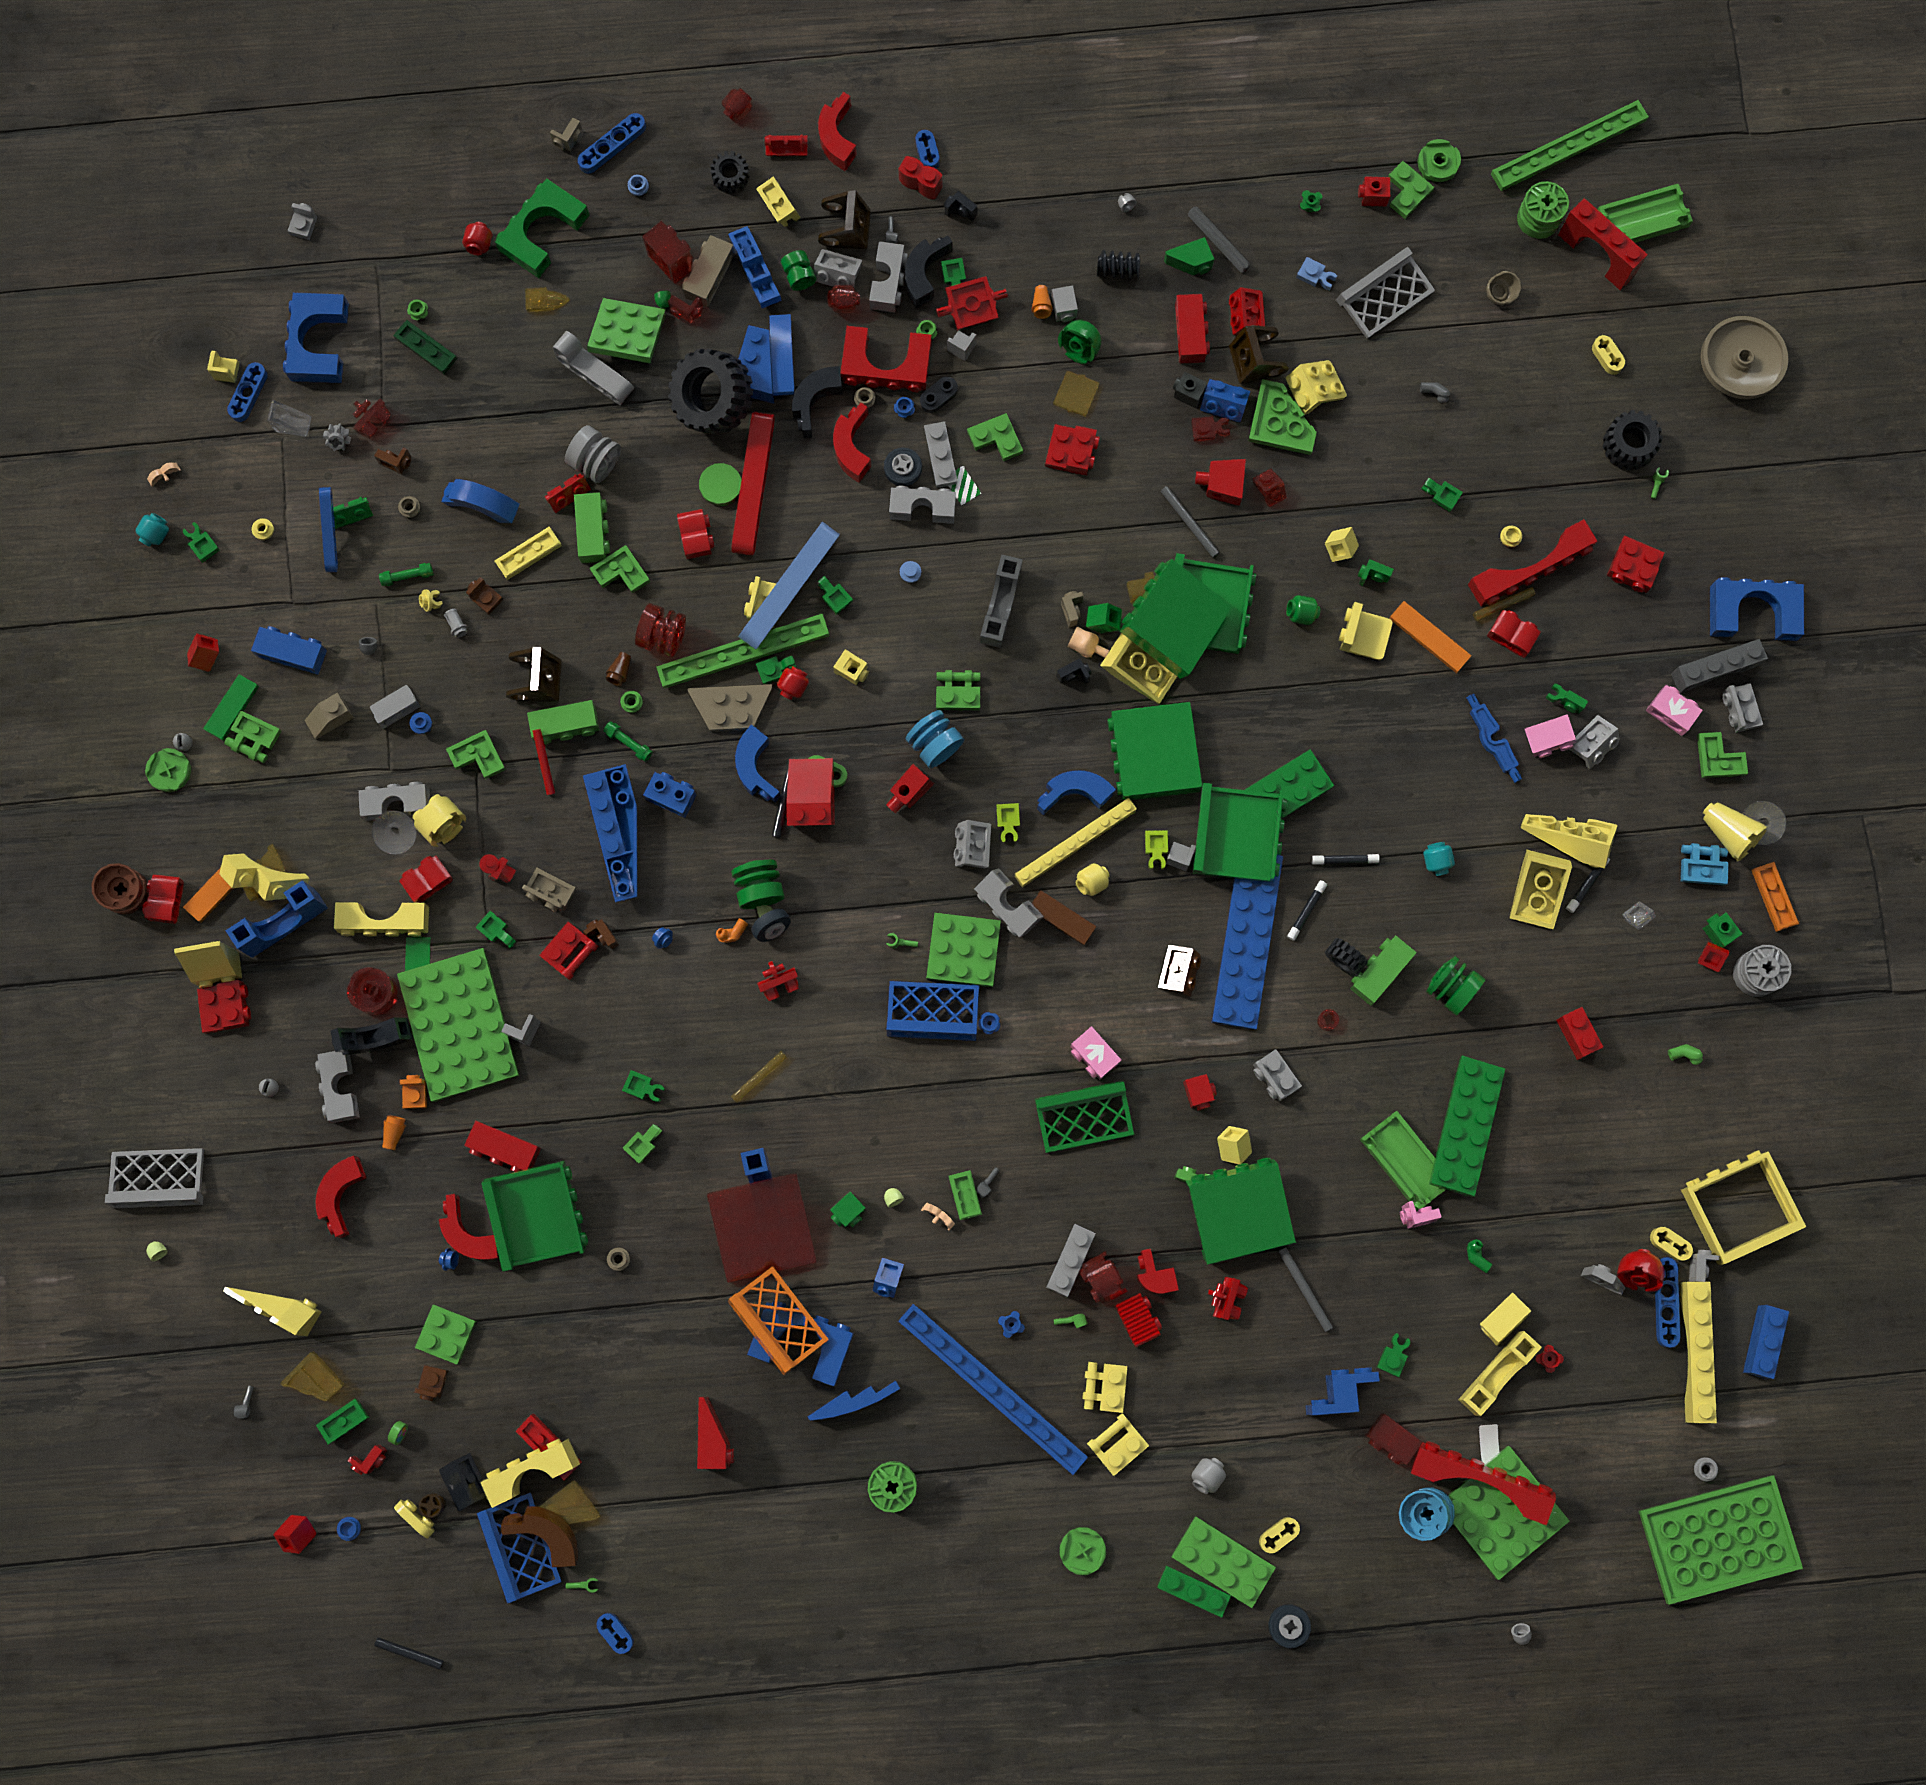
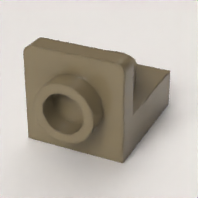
M1072 591L1062 597L1061 606L1069 628L1077 626L1078 618L1081 617L1078 606L1074 604L1083 602V592L1077 593Z

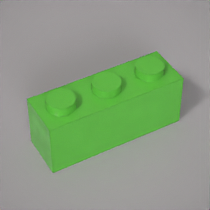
M600 492L574 495L578 557L581 563L600 562L610 553L609 540L606 541L605 533H609L608 521L604 520V513H607L606 499H602Z
M592 700L527 713L531 738L534 741L532 730L541 729L544 744H549L552 742L551 740L555 739L570 740L573 736L580 734L582 736H590L595 731H600L596 707Z
M1396 935L1392 940L1387 938L1379 947L1382 952L1377 957L1373 954L1367 961L1366 966L1368 968L1365 972H1360L1357 977L1355 976L1351 980L1354 985L1350 989L1370 1006L1375 1003L1417 953Z

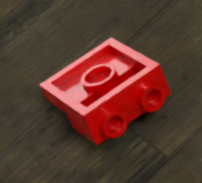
M1055 424L1045 467L1087 476L1088 468L1093 469L1095 461L1092 451L1097 449L1100 437L1096 436L1097 430L1081 426L1071 428Z
M1624 535L1606 576L1616 583H1624L1631 586L1637 592L1647 593L1652 587L1665 552Z
M234 980L217 983L216 986L197 989L202 1033L207 1034L249 1026L251 1011L246 1004L248 988L244 982Z

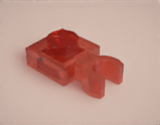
M1213 416L1192 418L1193 441L1215 440V434L1228 436L1230 429L1224 430L1221 426L1227 425L1229 419L1222 418L1218 422H1214Z

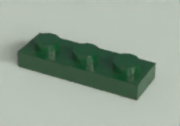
M408 320L393 335L397 341L444 375L457 360L456 355Z

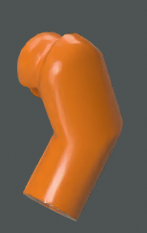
M739 918L733 928H719L716 931V937L723 943L737 941L748 926V923Z

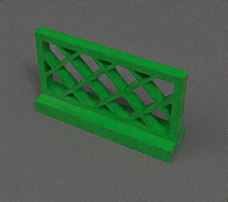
M1118 1081L1035 1098L1045 1152L1134 1135L1124 1082ZM1121 1096L1123 1105L1117 1113L1107 1105L1113 1097ZM1107 1099L1105 1104L1099 1100ZM1093 1101L1103 1105L1096 1117L1085 1110L1089 1103ZM1086 1103L1083 1108L1078 1106L1079 1104ZM1069 1106H1075L1081 1110L1074 1122L1063 1115ZM1063 1108L1061 1113L1055 1109ZM1105 1108L1116 1114L1109 1126L1099 1120ZM1052 1110L1059 1116L1051 1126L1044 1121L1042 1112ZM1123 1110L1125 1113V1117L1120 1115ZM1083 1112L1094 1119L1087 1130L1076 1124ZM1061 1117L1072 1123L1065 1135L1054 1128ZM1118 1117L1127 1122L1128 1131L1117 1132L1112 1128ZM1097 1121L1107 1127L1103 1136L1096 1137L1090 1133ZM1045 1125L1050 1128L1047 1133ZM1074 1126L1085 1132L1080 1141H1073L1068 1137ZM1053 1130L1061 1135L1063 1139L1059 1145L1049 1147L1048 1136ZM1110 1130L1114 1132V1134L1107 1135ZM1087 1135H1090L1091 1137H1093V1138H1090V1139H1085V1138L1087 1137ZM1066 1139L1070 1141V1143L1063 1144Z

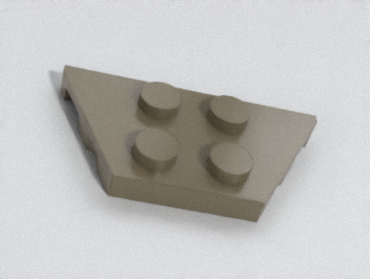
M770 684L688 688V693L710 732L747 730L750 725L756 726L759 715L762 713L773 687Z

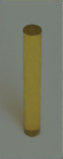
M1532 587L1474 612L1473 617L1476 621L1534 596L1535 591Z
M782 1051L731 1096L736 1103L787 1058Z

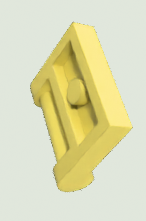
M1120 1414L1117 1417L1118 1420L1095 1440L1091 1439L1087 1443L1113 1476L1149 1446L1123 1414ZM1125 1427L1128 1433L1106 1452H1103L1100 1447Z

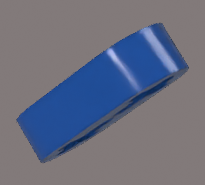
M921 130L915 137L919 159L924 166L936 169L939 166V153L935 138L930 131ZM922 138H926L928 147H925ZM929 153L933 159L932 163H929L927 160V154Z
M605 1613L599 1617L597 1629L611 1648L619 1654L628 1652L633 1647L634 1640L619 1618L613 1613ZM604 1618L606 1620H613L611 1626L615 1630L614 1633L610 1628L604 1629L602 1627L604 1625ZM616 1634L622 1639L625 1637L628 1639L626 1649L623 1646L620 1648L617 1646L619 1640L615 1636Z

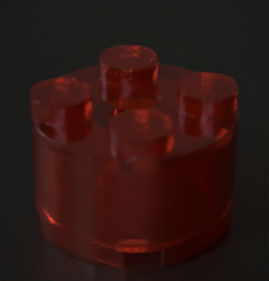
M366 967L358 970L351 977L349 986H347V996L351 1004L365 1014L381 1015L389 1011L397 1003L398 989L393 978L384 971ZM374 987L376 990L373 995H370L372 992L371 988Z
M1106 1251L1084 1262L1082 1269L1079 1270L1085 1283L1090 1282L1093 1289L1090 1292L1096 1303L1102 1302L1103 1305L1128 1292L1127 1288H1121L1120 1285L1124 1282L1112 1260L1105 1259L1108 1256Z

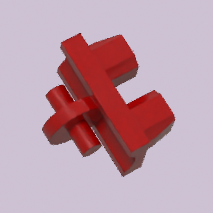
M488 854L483 856L479 862L480 869L484 873L490 874L488 878L492 881L500 879L508 883L516 872L515 869L506 865L508 860L504 857L497 859L494 855Z
M772 961L768 962L770 969L762 973L764 978L773 976L757 983L760 992L764 993L768 1001L779 997L776 986L784 983L788 993L799 989L796 979L798 975L795 968L793 967L777 974L785 970L782 963L774 967Z
M1225 1277L1223 1284H1217L1216 1291H1208V1295L1213 1296L1211 1305L1216 1307L1213 1314L1214 1317L1225 1320L1239 1319L1241 1308L1233 1305L1235 1297L1244 1299L1248 1288L1240 1283L1241 1280Z

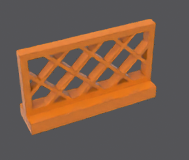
M773 1266L728 1300L729 1305L783 1375H786L792 1368L829 1340ZM771 1274L777 1281L776 1290L763 1288L764 1279ZM761 1282L760 1288H756L755 1286ZM779 1286H781L784 1291H779ZM750 1290L759 1291L758 1304L748 1303L743 1295ZM762 1292L776 1294L774 1306L761 1305ZM778 1294L789 1296L791 1299L790 1308L777 1307ZM752 1307L757 1308V1314ZM760 1308L773 1310L772 1323L763 1322L759 1318ZM776 1310L790 1312L788 1325L775 1323ZM792 1312L803 1314L805 1317L804 1327L791 1325ZM809 1322L813 1328L807 1327V1323ZM766 1325L771 1326V1332L766 1327ZM774 1327L788 1328L786 1341L775 1339L773 1336ZM790 1329L804 1330L802 1343L789 1341ZM806 1331L816 1332L821 1340L815 1345L805 1344ZM780 1344H785V1350ZM788 1345L802 1347L801 1356L794 1361L787 1354ZM804 1347H809L810 1349L804 1353Z

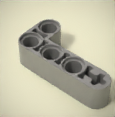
M565 331L552 347L556 358L565 367L615 403L621 405L633 391L634 387L628 380L582 347L581 342L572 333Z

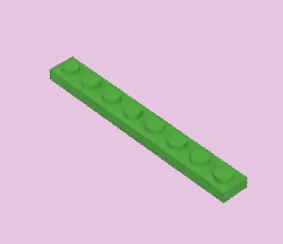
M1639 100L1492 170L1491 175L1499 189L1503 191L1646 122L1648 115Z
M819 614L770 630L756 650L741 639L656 667L663 689L828 637L829 632L823 614Z

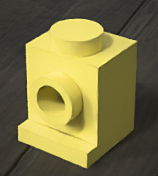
M844 650L833 667L835 674L842 676L855 685L859 681L864 682L869 673L867 671V662L847 650ZM851 668H855L857 671L856 673L852 674L849 672V670Z

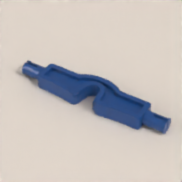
M1475 694L1469 695L1466 699L1472 707L1470 714L1480 730L1479 737L1483 747L1494 755L1504 773L1508 772L1514 783L1522 780L1516 769L1519 764L1506 739L1498 741L1491 739V735L1500 729L1498 723L1492 717L1486 705H1480Z

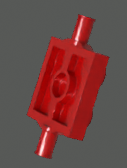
M987 276L947 287L945 290L948 297V306L937 308L936 311L938 317L951 314L957 330L998 319L996 300L1008 298L1007 291L1003 289L993 292L989 286Z

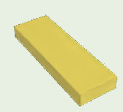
M548 527L496 559L495 563L508 580L562 545L551 528Z

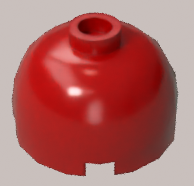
M1639 1249L1638 1251L1626 1254L1621 1259L1617 1276L1622 1284L1630 1289L1637 1290V1286L1646 1287V1292H1651L1662 1288L1665 1269L1661 1260L1654 1254H1651L1649 1250Z

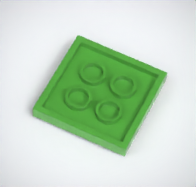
M603 298L587 345L588 352L651 363L666 315L665 309Z
M934 913L926 979L993 987L1001 920Z

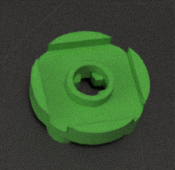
M1443 139L1428 142L1418 156V168L1423 178L1428 181L1444 182L1454 178L1461 163L1459 150L1450 145L1449 141ZM1437 157H1440L1444 162L1437 164L1435 160Z

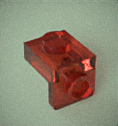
M674 295L668 300L670 312L676 318L680 319L682 317L689 323H692L695 318H699L703 312L702 300L699 297H696L691 305H688Z
M1272 469L1253 478L1254 485L1264 495L1268 507L1286 499L1284 482Z

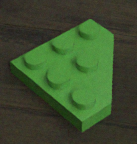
M1262 379L1248 441L1311 455L1316 437L1315 429L1305 419L1304 413L1297 403L1292 400L1284 384Z

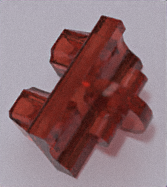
M367 399L362 404L358 401L353 403L357 410L352 415L356 419L361 414L364 415L354 425L353 429L357 433L361 432L369 438L378 430L370 420L375 416L384 424L391 416L384 406L385 402L382 399H379L369 410L367 408L371 405V402Z

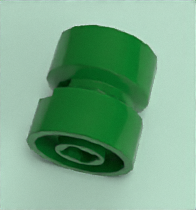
M804 250L790 252L781 259V265L785 274L788 275L787 280L793 291L807 289L816 282V276L812 267H810V261Z

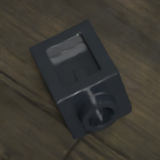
M959 191L954 196L950 195L944 203L945 215L948 217L955 209H957V212L962 217H968L971 221L978 215L977 205Z
M1079 658L1057 670L1056 677L1060 683L1064 681L1068 683L1078 677L1077 674H1080L1086 684L1090 682L1092 672L1086 662L1083 663Z

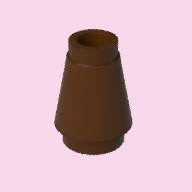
M623 652L619 653L606 671L607 676L605 679L610 684L622 686V683L626 682L631 656Z

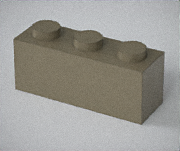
M710 235L708 241L703 242L700 250L701 254L698 259L694 260L691 267L692 272L689 277L685 278L682 285L686 299L707 308L735 255L733 244Z

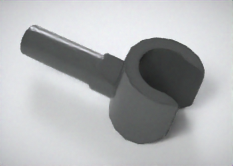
M892 216L888 218L886 243L897 244L899 234L893 232L894 218Z
M995 1167L988 1178L978 1185L976 1191L981 1198H984L992 1191L988 1184L992 1182L1000 1171L998 1168Z
M248 1386L243 1405L235 1406V1417L247 1418L250 1415L249 1404L254 1389L253 1386Z

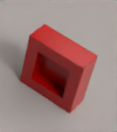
M1708 942L1698 959V964L1719 972L1729 955V950Z

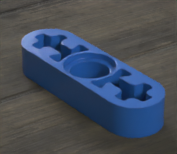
M255 362L247 366L228 405V414L234 421L242 422L249 417L268 375L260 363ZM259 370L261 374L254 377L252 373ZM250 387L253 389L251 396H242L245 388ZM240 407H241V409L243 410V412H242V413H241V412H238L237 415H236V413L234 412V410H235V409L239 410Z

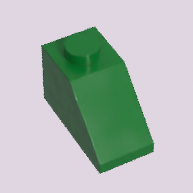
M1204 237L1165 251L1164 262L1171 267L1195 275L1209 272L1213 268L1214 257Z

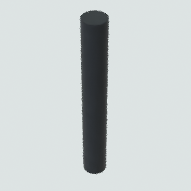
M785 773L772 837L775 838L781 837L787 810L788 773Z
M379 1637L374 1645L380 1649L441 1670L444 1663L441 1659Z

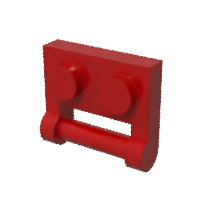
M567 922L539 956L568 980H571L577 968L599 946L570 922ZM583 942L585 944L584 948L567 968L563 967V963Z

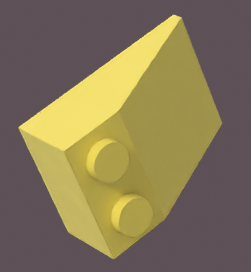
M1122 633L1100 665L1115 678L1157 704H1160L1177 677Z
M1526 850L1510 919L1554 929L1572 869L1571 861Z
M220 941L174 949L175 955L191 983L199 986V988L211 987L213 983L229 982L242 978L239 952Z

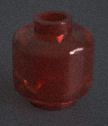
M741 88L738 90L731 89L722 100V106L725 108L723 113L731 120L734 118L743 120L753 107L751 103L752 98Z
M834 285L832 290L828 291V306L835 313H852L856 305L860 304L859 292H856L852 285Z

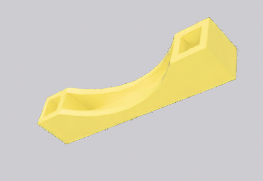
M1710 1282L1680 1283V1304L1684 1317L1688 1348L1685 1419L1687 1423H1717Z

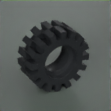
M725 151V156H722L720 153L717 155L718 159H713V164L710 166L712 180L718 190L721 188L722 192L725 193L727 189L729 194H732V190L735 189L737 193L739 192V187L744 189L745 183L748 184V164L741 154L738 153L736 156L735 151H731V155H728V151ZM726 167H735L738 173L735 177L725 178L722 175V171Z
M1335 938L1324 952L1326 957L1335 966L1353 977H1357L1368 963L1367 959H1365L1366 957L1359 950L1349 945L1348 942H1344L1343 939Z

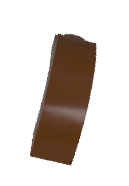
M527 1506L523 1516L519 1513H514L504 1517L501 1525L502 1535L535 1534L541 1537L549 1546L552 1567L576 1565L578 1547L575 1535L567 1522L558 1514L545 1508Z

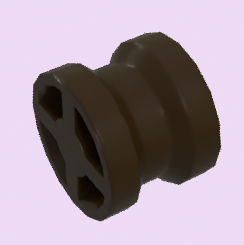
M437 1493L427 1494L419 1502V1511L427 1518L437 1517L445 1509V1500Z

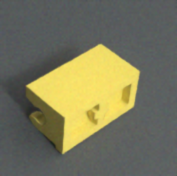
M774 176L756 188L778 223L786 227L788 226L787 221L792 218L794 221L800 219L799 214Z
M1512 1293L1480 1323L1481 1330L1498 1346L1530 1315L1531 1310Z

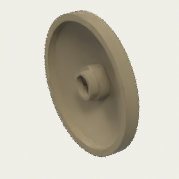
M1736 316L1718 323L1707 335L1701 349V364L1710 383L1722 393L1738 399H1754L1771 392L1783 379L1788 366V351L1783 338L1771 325L1758 318Z

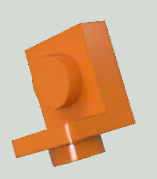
M408 1075L406 1079L400 1080L403 1109L427 1108L426 1081L420 1079V1075Z

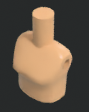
M1079 627L1076 628L1067 646L1085 658H1090L1094 653L1105 658L1109 653L1108 649L1098 645L1099 637L1096 634Z

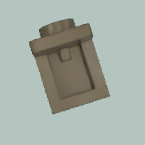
M572 118L563 134L551 130L552 143L559 149H566L571 152L576 142L578 143L583 136L580 121Z

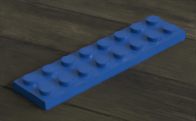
M1277 855L1276 863L1280 864L1279 876L1274 877L1273 883L1234 878L1212 1023L1251 1030L1257 1029L1283 856Z

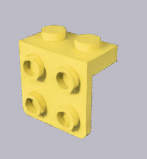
M1329 360L1300 364L1285 378L1304 415L1312 412L1321 403L1342 400L1347 396L1335 368Z
M1354 602L1352 608H1347L1344 621H1347L1346 629L1342 628L1339 641H1342L1340 650L1375 660H1382L1390 635L1392 620L1362 612L1363 604Z

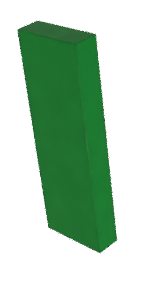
M238 674L203 729L224 741L240 711H244L259 686Z

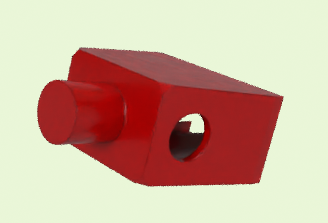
M1246 459L1211 461L1209 472L1196 471L1195 484L1207 485L1206 496L1208 498L1240 506Z
M912 764L891 788L890 791L894 794V797L886 805L895 814L904 804L911 808L935 783L918 767ZM909 789V794L904 796V791Z

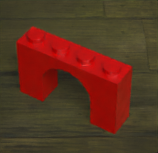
M1585 198L1570 211L1558 234L1573 249L1585 237L1598 242L1605 249L1611 261V266L1605 277L1619 290L1635 277L1648 255Z
M847 326L841 366L842 382L848 385L866 384L872 388L885 386L891 390L903 388L912 392L926 391L932 336L930 334L910 332L908 354L905 361L895 369L881 370L874 367L866 357L869 339L868 328Z

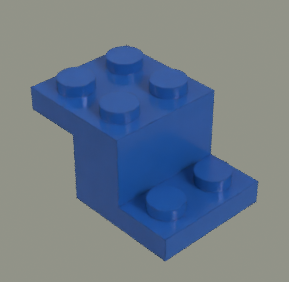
M1372 1367L1356 1368L1354 1373L1349 1374L1348 1369L1331 1370L1332 1375H1326L1328 1399L1311 1400V1405H1306V1415L1359 1412L1356 1383L1379 1381V1372H1372Z

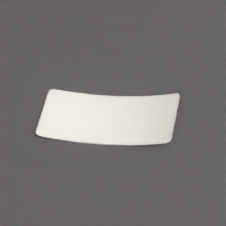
M1497 1424L1479 1426L1481 1458L1484 1464L1499 1453Z

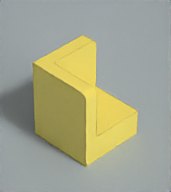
M211 351L207 370L214 380L235 383L240 363L236 359L222 358L216 351Z
M1352 527L1331 532L1325 542L1332 562L1352 558L1359 547Z
M1228 1126L1217 1138L1221 1160L1242 1164L1252 1153L1249 1132L1246 1129Z

